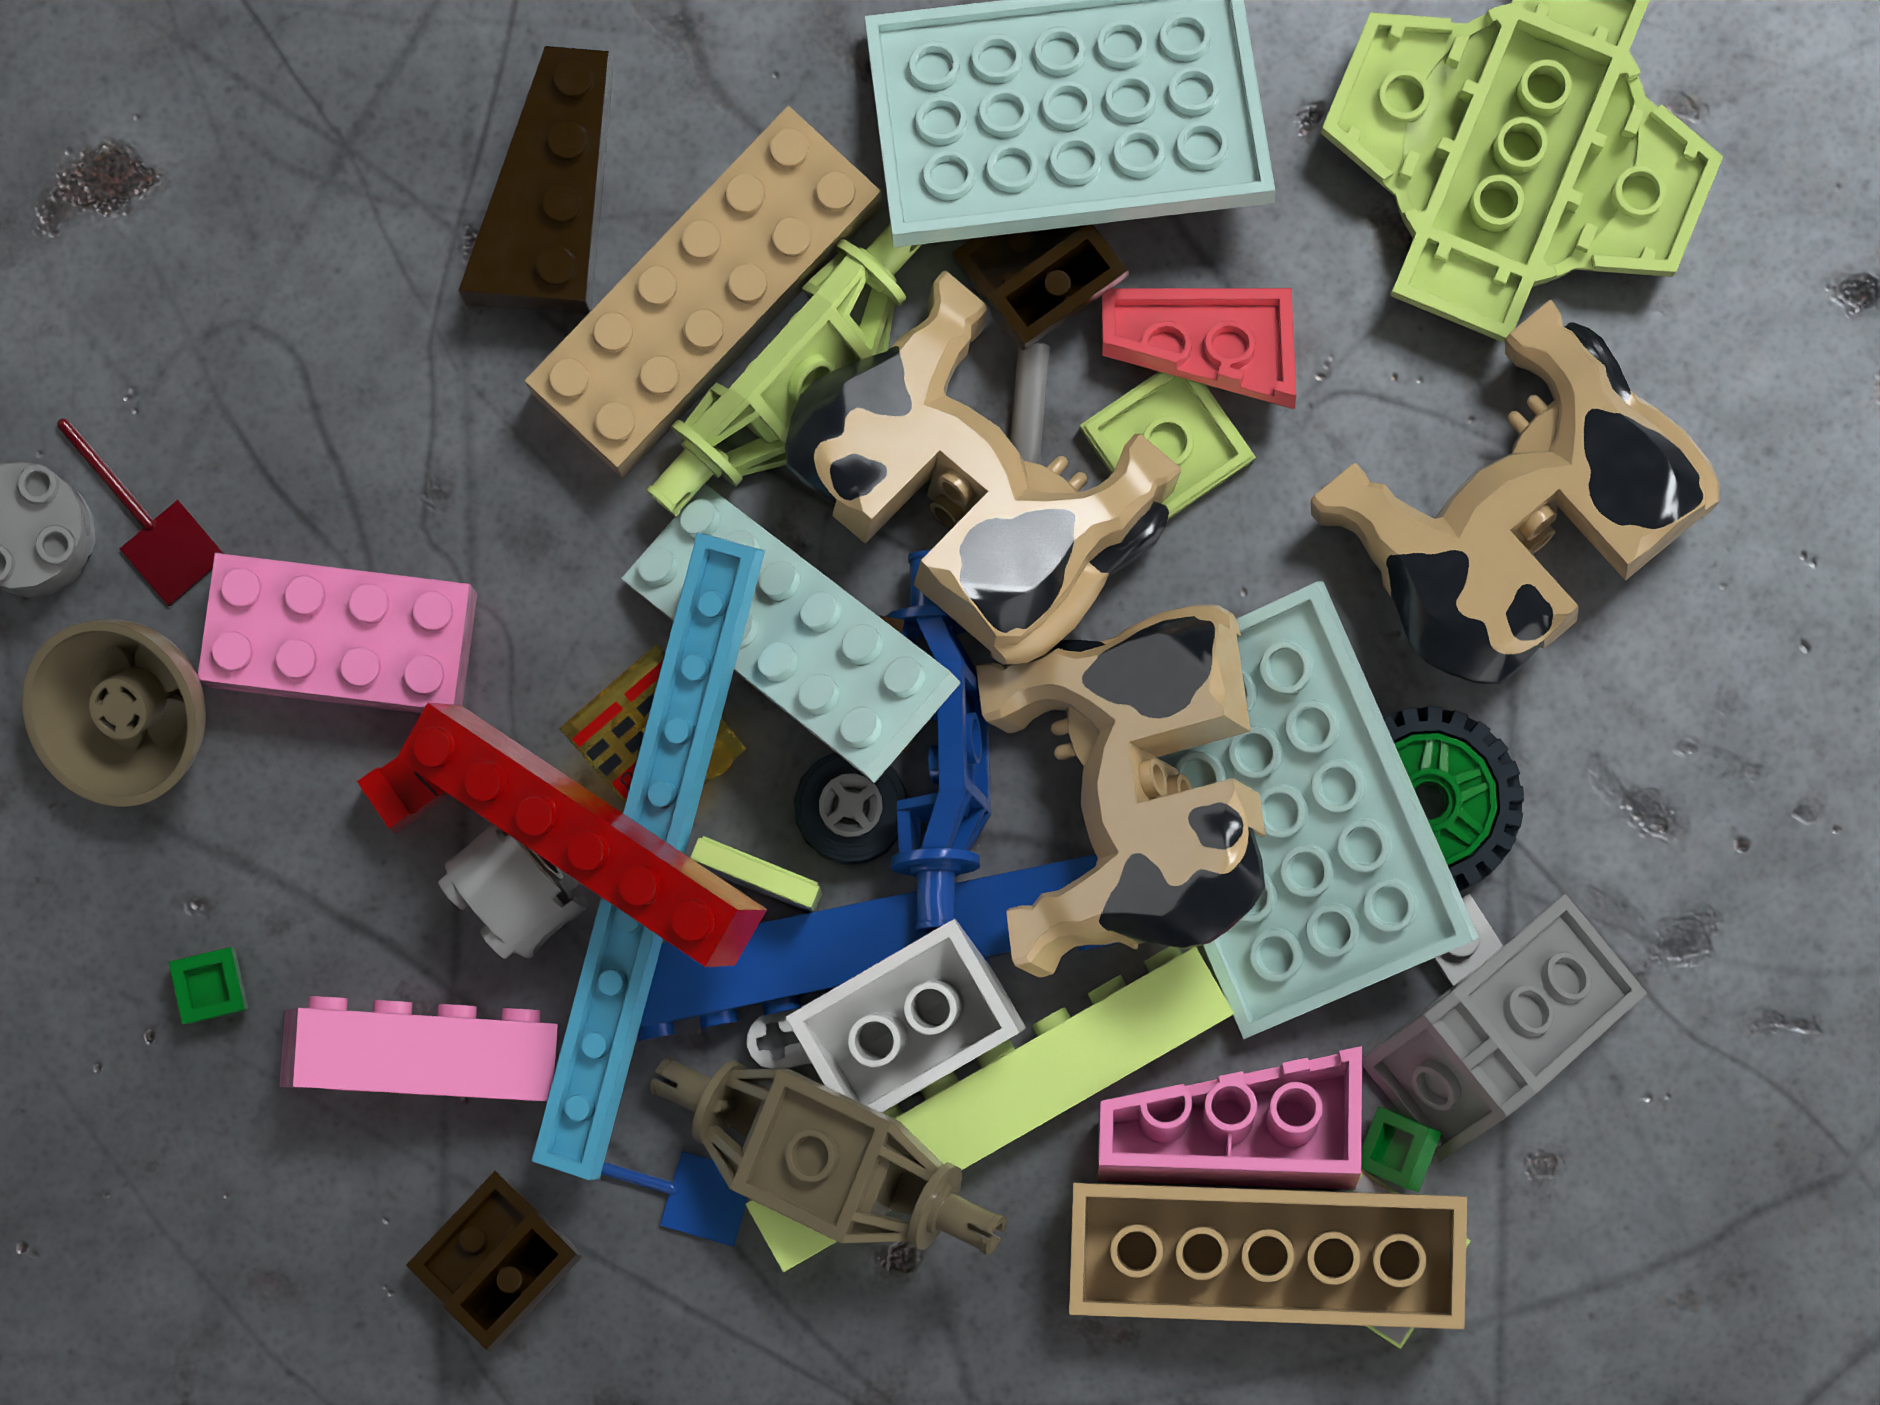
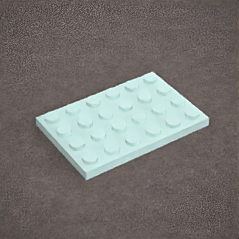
M999 0L865 16L893 247L1275 203V185L1244 0Z
M1323 581L1315 582L1237 618L1242 636L1237 635L1251 732L1157 757L1178 769L1179 774H1184L1188 778L1192 789L1234 778L1260 793L1266 836L1260 837L1255 834L1263 861L1265 889L1253 908L1234 927L1211 943L1203 945L1226 1000L1234 1012L1233 1016L1243 1039L1479 939Z

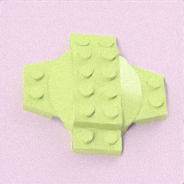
M1512 0L1509 4L1489 9L1485 15L1469 23L1451 22V18L1370 12L1320 133L1395 196L1400 215L1413 240L1390 294L1391 297L1505 343L1506 337L1515 329L1531 288L1553 281L1573 270L1674 276L1723 156L1663 105L1656 106L1645 96L1639 79L1640 69L1629 50L1650 0Z

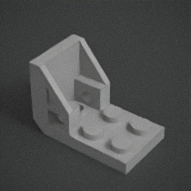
M1564 894L1477 969L1450 987L1362 1058V1066L1402 1115L1442 1132L1434 1152L1441 1162L1507 1118L1536 1095L1640 1001L1647 992L1571 899Z

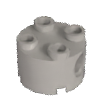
M28 462L0 464V590L24 598L52 595L73 584L83 572L81 568L86 564L88 555L91 557L96 542L94 517L83 496L46 466Z
M491 822L466 848L446 861L445 868L447 874L438 881L443 892L458 908L465 910L470 906L475 914L486 924L480 930V933L488 945L503 959H507L513 953L531 958L555 931L569 921L575 920L588 908L589 904L586 896L581 894L577 897L571 896V893L580 886L574 878Z

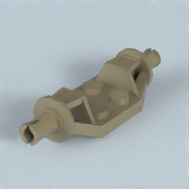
M668 1056L661 1061L655 1071L656 1074L665 1077L663 1082L652 1079L650 1085L651 1093L695 1112L692 1125L694 1141L705 1145L729 1189L840 1243L908 1241L910 1245L924 1250L933 1243L942 1231L980 1249V1252L990 1255L1001 1240V1237L992 1233L995 1230L1004 1232L1007 1218L958 1196L962 1181L961 1168L949 1162L943 1164L900 1121L788 1068L746 1069V1066L731 1060L725 1063L710 1078ZM729 1126L747 1138L743 1148L726 1133ZM892 1209L911 1215V1219L906 1221L885 1216V1214Z

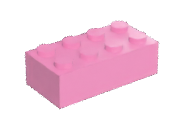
M215 553L198 677L200 682L209 688L420 714L427 703L463 706L478 593L470 584Z

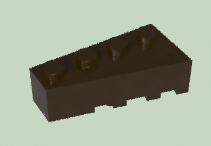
M553 46L544 47L458 290L466 305L588 315L592 311L614 72L609 51Z

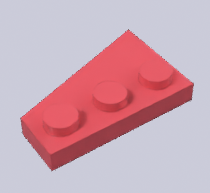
M1111 288L1101 296L1102 356L1295 409L1297 395L1292 288Z

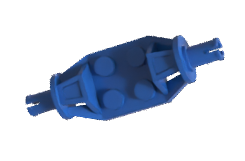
M931 550L915 551L908 555L911 607L895 610L886 615V617L904 620L902 635L915 645L916 637L925 638L934 656L932 658L947 668L961 682L930 718L931 721H938V745L930 746L928 756L930 778L934 785L939 784L938 793L897 801L899 853L890 857L891 870L898 874L917 878L916 932L925 935L956 919L955 877L974 872L980 868V855L970 850L991 816L989 723L986 722L981 711L976 668L957 636L968 631L914 586L920 561ZM921 822H929L921 847Z

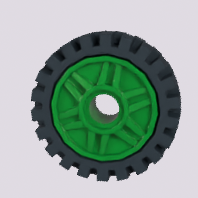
M1428 706L1409 708L1384 717L1385 724L1413 788L1425 785L1433 787L1440 793L1443 799V809L1439 817L1427 820L1459 892L1477 884L1490 875L1510 852L1522 824L1524 790L1523 786L1520 785V772L1516 761H1512L1507 752L1509 749L1501 738L1497 739L1490 732L1491 729L1481 721L1469 718L1468 714L1457 710L1450 711L1443 709V707Z

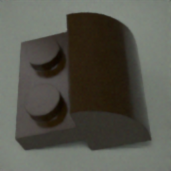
M1093 224L971 238L952 252L954 262L988 305L991 316L1007 336L1022 350L1028 349L1129 276L1128 269Z
M494 1171L406 1266L444 1303L442 1306L487 1351L493 1352L583 1255L552 1221L545 1218L502 1174Z

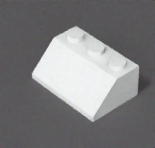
M956 919L951 920L786 1016L787 1021L824 1085L879 1112L887 1110L1026 1028L996 974Z

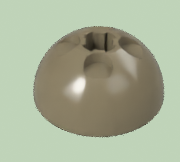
M114 618L88 620L74 624L50 637L36 652L26 672L22 692V710L31 744L48 771L61 784L85 799L115 807H128L150 802L166 793L181 780L199 752L206 725L205 697L199 677L193 665L180 648L163 634L148 626Z

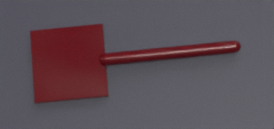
M65 418L59 419L57 422L59 430L143 527L140 532L119 549L165 603L170 606L213 570L215 553L224 554L223 551L178 499L153 520L74 426Z

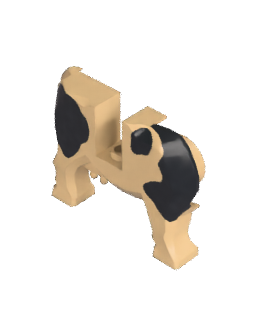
M943 271L933 282L927 301L928 318L903 334L886 352L852 362L816 378L804 390L797 401L789 424L785 443L786 465L808 487L834 502L835 507L832 516L865 544L932 477L927 497L933 501L930 504V509L935 518L943 526L950 529V531L920 561L914 586L991 651L990 657L1001 664L1028 663L1048 653L1076 628L1095 602L1108 577L1134 561L1157 543L1166 528L1169 516L1168 508L1161 503L1174 492L1182 470L1180 466L1143 435L1134 434L1124 445L1116 468L1110 477L1094 488L1079 492L1087 482L1085 473L1078 472L1069 481L1059 476L1068 466L1066 457L1058 456L1047 467L1024 461L1000 427L970 407L947 397L948 383L956 367L968 355L970 342L974 341L982 332L988 309L981 299L949 272Z
M1552 300L1546 302L1509 333L1505 339V355L1515 366L1529 370L1541 377L1547 383L1554 401L1546 405L1540 397L1531 395L1527 399V405L1536 416L1530 423L1522 414L1512 411L1508 415V421L1520 434L1513 444L1512 454L1476 470L1447 500L1435 518L1416 510L1396 498L1385 484L1370 482L1365 472L1357 463L1351 464L1310 500L1311 516L1321 526H1342L1354 532L1361 540L1372 561L1382 571L1383 590H1387L1396 605L1409 645L1426 663L1447 674L1474 683L1501 684L1521 669L1539 647L1545 649L1577 622L1579 608L1577 603L1532 555L1541 549L1555 534V530L1550 524L1556 520L1557 506L1626 581L1702 516L1704 518L1720 502V482L1712 463L1687 432L1657 408L1630 390L1617 360L1601 336L1590 328L1574 322L1568 323L1563 327L1561 313Z
M1190 605L1160 612L1107 640H1061L1048 653L1028 663L1009 664L1006 667L995 662L976 665L982 715L986 722L1008 734L1024 730L1032 720L1051 710L1067 711V718L1054 722L1051 726V731L1054 735L1069 733L1071 742L1056 747L1054 755L1059 760L1077 756L1084 766L1081 808L1090 842L1098 858L1093 869L1062 889L1040 894L1032 906L1021 905L1009 908L1006 911L1012 961L1016 967L1041 978L1054 974L1062 955L1076 946L1106 945L1121 942L1138 950V944L1144 942L1182 949H1190L1208 944L1234 927L1253 908L1265 889L1263 861L1255 834L1260 837L1266 836L1260 793L1234 778L1192 789L1188 778L1184 774H1179L1178 769L1157 758L1251 732L1237 635L1242 636L1238 621L1233 613L1219 605Z

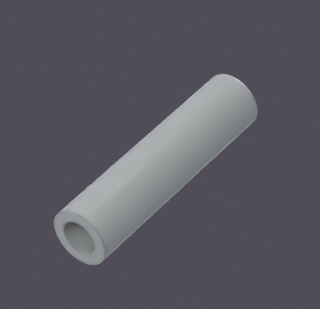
M1035 343L1026 350L1018 347L1010 442L1023 460L1040 464L1050 351V346L1041 343Z

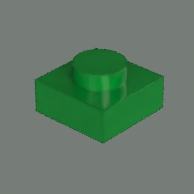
M234 947L168 962L183 1025L249 1010Z
M1378 1106L1361 1149V1169L1405 1189L1419 1192L1442 1132L1391 1109Z

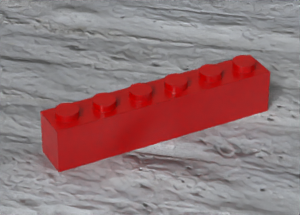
M427 703L396 758L704 967L735 966L767 911L766 908L461 705Z

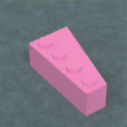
M309 996L308 1008H294L284 1011L279 1087L548 1101L555 1074L558 1024L540 1023L541 1010L502 1008L501 1020L476 1019L477 1006L438 1004L437 1016L412 1015V1002L374 1000L373 1012L347 1011L348 998Z
M1362 1046L1341 1050L1338 1054L1311 1060H1308L1307 1057L1283 1062L1278 1067L1245 1074L1243 1071L1221 1075L1218 1076V1079L1187 1086L1179 1084L1102 1100L1099 1111L1097 1181L1355 1190L1361 1175Z

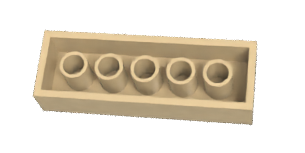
M788 105L525 379L531 394L623 479L671 429L673 423L677 419L679 420L794 300L802 291L801 288L836 256L838 252L835 250V245L841 239L849 242L882 207L881 190Z
M1075 1182L1073 1183L1069 1315L1464 1329L1467 1197L1458 1195Z

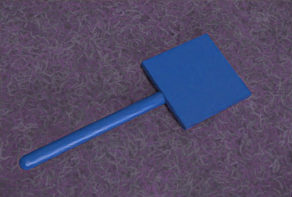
M682 1151L673 1182L604 1162L601 1175L669 1194L660 1223L661 1226L732 1247L735 1246L748 1198L729 1189L712 1159Z

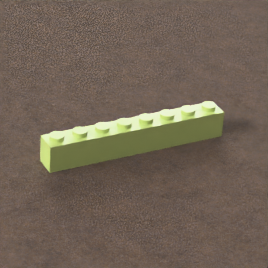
M1169 946L1143 962L1149 972L1129 985H1126L1121 975L1115 977L1088 993L1093 1003L1089 1008L1073 1017L1069 1015L1065 1007L1059 1009L1032 1025L1038 1036L1015 1049L1010 1039L976 1058L982 1068L959 1081L953 1071L920 1090L926 1100L903 1113L897 1103L881 1113L900 1121L943 1164L949 1162L963 1170L1233 1015L1234 1012L1198 949L1194 947L1182 954L1180 948ZM753 1200L745 1204L783 1272L837 1242Z

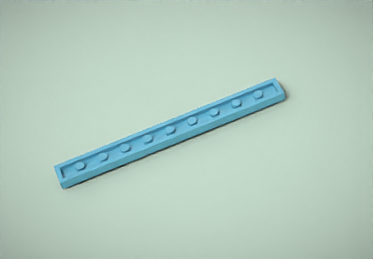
M698 532L623 814L683 854L686 853L765 554V550ZM602 897L532 1162L587 1180L600 1179L663 938Z

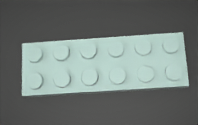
M704 484L681 509L680 514L674 517L621 579L633 591L674 622L697 532L765 550L734 671L875 783L961 682L947 668L716 491Z

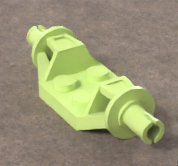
M890 224L866 250L860 247L857 248L847 240L841 239L835 245V250L838 254L801 288L810 300L800 311L792 316L788 324L761 354L747 366L731 387L727 389L716 382L685 423L678 419L673 423L671 428L683 441L681 446L684 450L652 486H648L646 491L670 514L677 517L681 509L712 475L716 478L722 476L729 483L737 487L743 480L742 476L786 465L785 443L789 424L797 401L804 390L816 378L852 362L888 350L895 305L901 306L906 300V295L896 284L897 280L894 275L922 244L893 247ZM865 283H867L872 289L859 327L850 316V313ZM744 426L759 437V439L727 453H724L715 446Z

